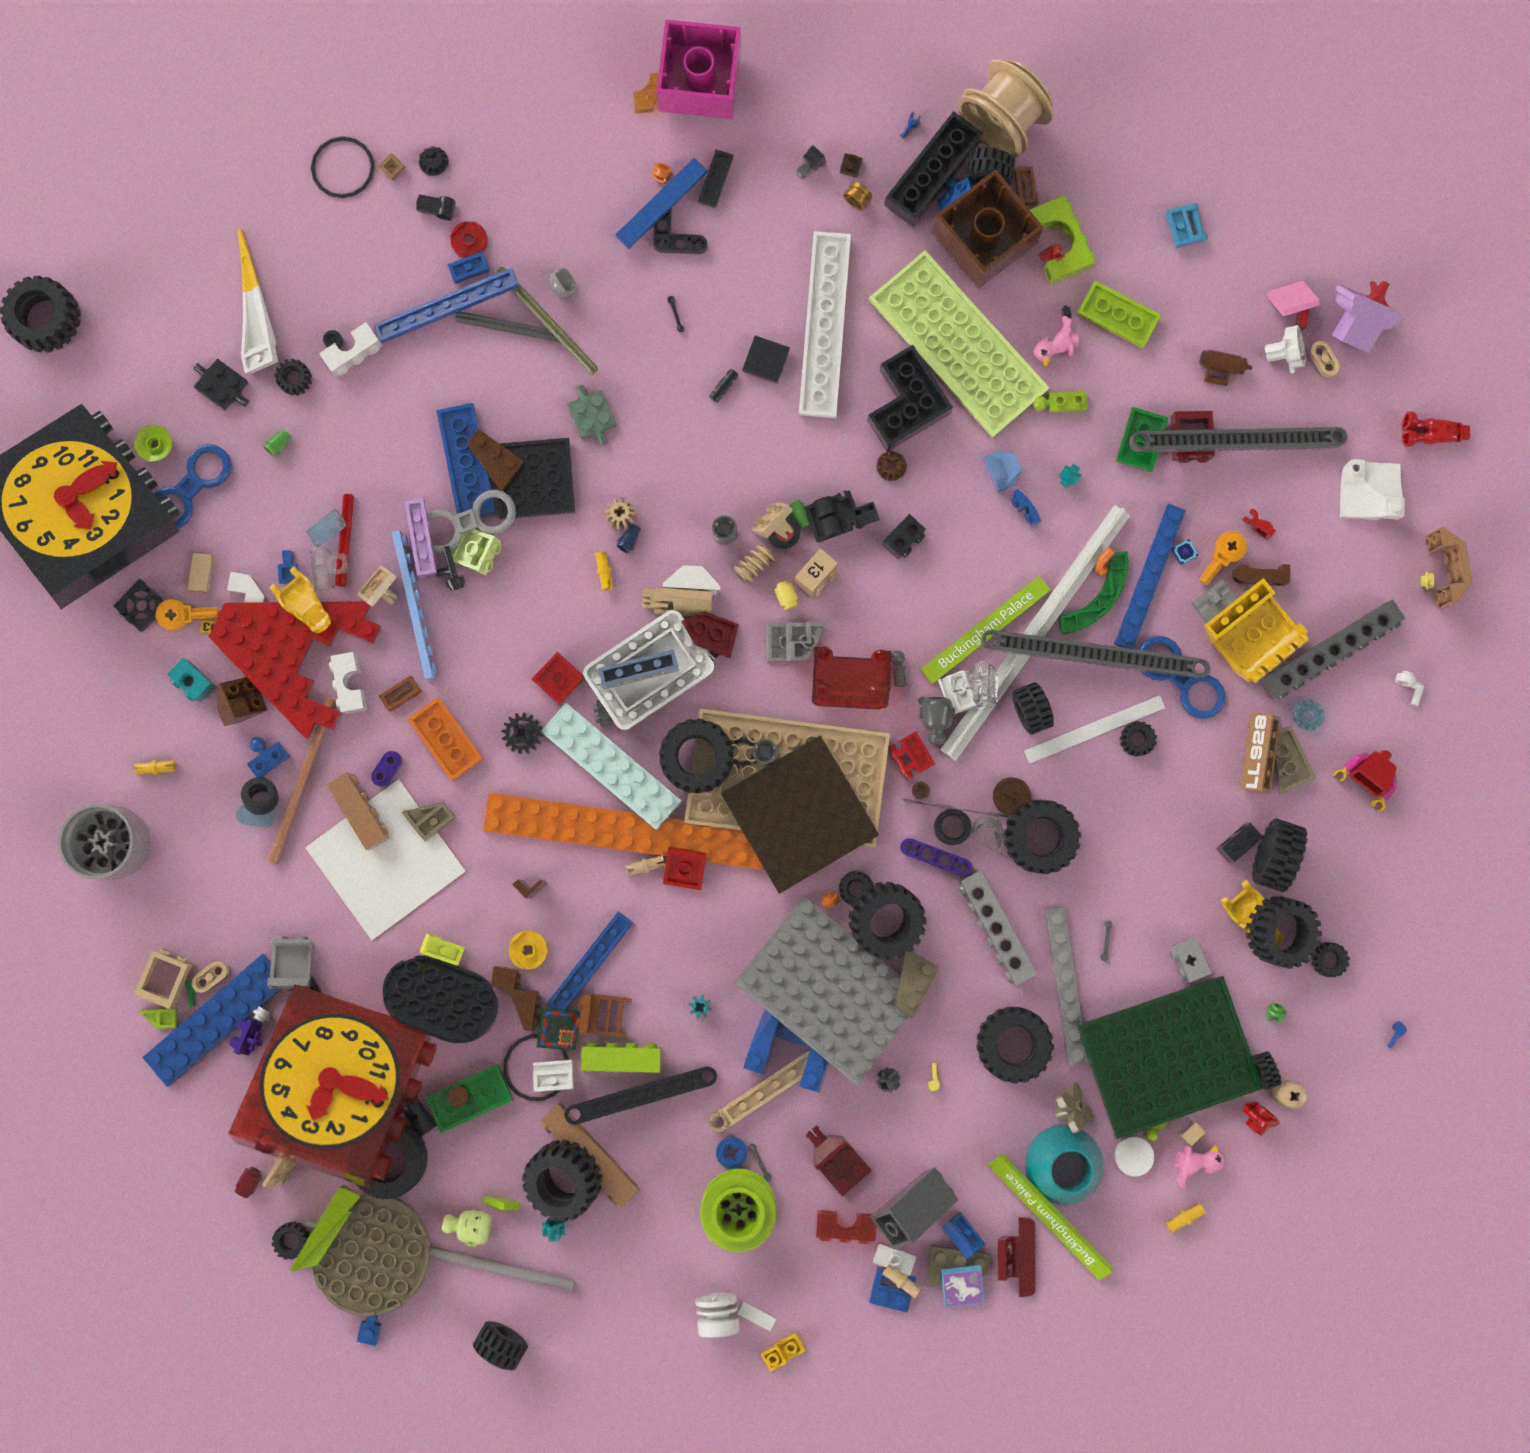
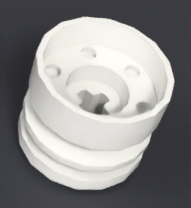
M711 1293L696 1299V1305L700 1307L697 1309V1314L706 1316L697 1321L699 1336L711 1338L734 1335L740 1331L739 1317L730 1314L738 1310V1305L734 1304L738 1301L737 1295Z

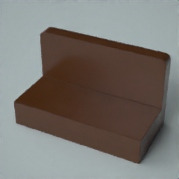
M517 879L512 885L525 899H531L547 882L539 880L531 888L524 880Z

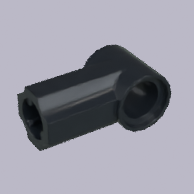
M419 195L417 197L416 210L417 212L436 215V217L442 220L451 221L456 201L447 196L436 198Z

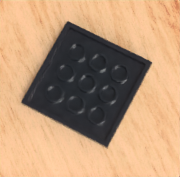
M569 438L499 443L524 461V465L503 491L512 498L515 504V518L575 513ZM498 498L499 519L502 520L507 518L508 509L505 502Z

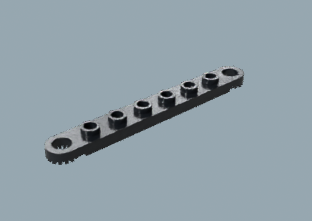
M706 1066L580 1102L566 1109L565 1119L569 1124L577 1125L708 1087L716 1082L717 1073L712 1067ZM708 1070L712 1073L713 1078L710 1082L703 1081L702 1073ZM572 1109H577L580 1112V1118L576 1121L569 1118V1112Z

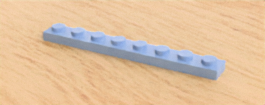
M400 530L393 531V540L424 677L428 681L435 680L437 667L431 660L433 650L431 644L428 645L426 638L429 637L428 628L423 625L422 619H425L423 608L419 607L418 601L421 600L419 590L415 589L414 585L417 579L415 572L411 571L410 564H413L411 554L407 553L406 549L408 539Z

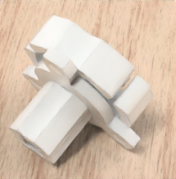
M1297 325L1286 328L1281 342L1266 345L1265 353L1268 362L1286 359L1289 364L1290 373H1295V368L1305 366V345L1300 327Z

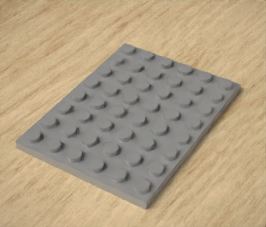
M805 896L734 982L735 985L856 1085L862 1081L909 1017L895 1008L901 976L875 955L868 954L850 933Z

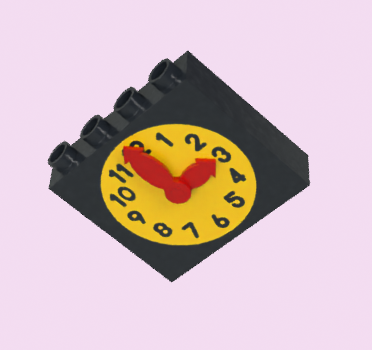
M83 404L78 405L0 454V531L61 610L179 532L173 520L180 515L175 504L167 495L160 500L156 498L151 490L156 488L158 484L145 467L138 471L134 470L129 462L136 457L126 442L121 438L113 443L107 436V433L113 430L107 418L100 410L91 415Z

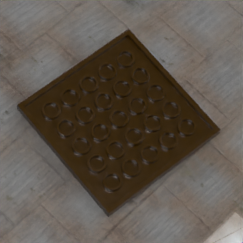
M821 735L720 793L779 894L879 836L875 826Z

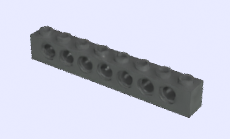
M1392 599L1259 681L1271 700L1274 698L1280 700L1289 695L1288 690L1291 688L1297 690L1305 685L1304 681L1310 678L1313 680L1320 676L1322 669L1326 668L1329 670L1336 666V661L1340 658L1344 661L1354 655L1352 653L1353 650L1358 648L1360 651L1369 646L1368 641L1374 638L1376 641L1385 636L1384 631L1389 628L1393 631L1400 627V622L1406 618ZM1379 617L1384 620V626L1378 623ZM1363 627L1368 630V636L1362 633ZM1346 637L1351 638L1352 646L1346 643ZM1330 647L1336 649L1335 656L1330 653ZM1315 656L1320 659L1319 666L1314 663ZM1298 666L1304 669L1303 676L1298 673ZM1282 676L1288 679V685L1282 683Z

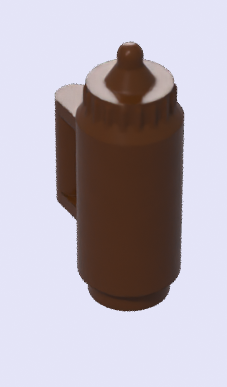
M1210 349L1202 351L1199 365L1207 369L1204 382L1222 386L1228 385L1230 373L1244 374L1245 370L1252 369V366L1247 363L1246 358ZM1210 371L1226 372L1225 378L1212 376Z

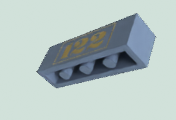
M674 649L598 668L604 689L680 671Z

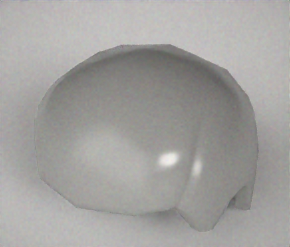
M560 268L552 272L549 278L550 287L557 296L566 298L577 291L576 282L567 269Z

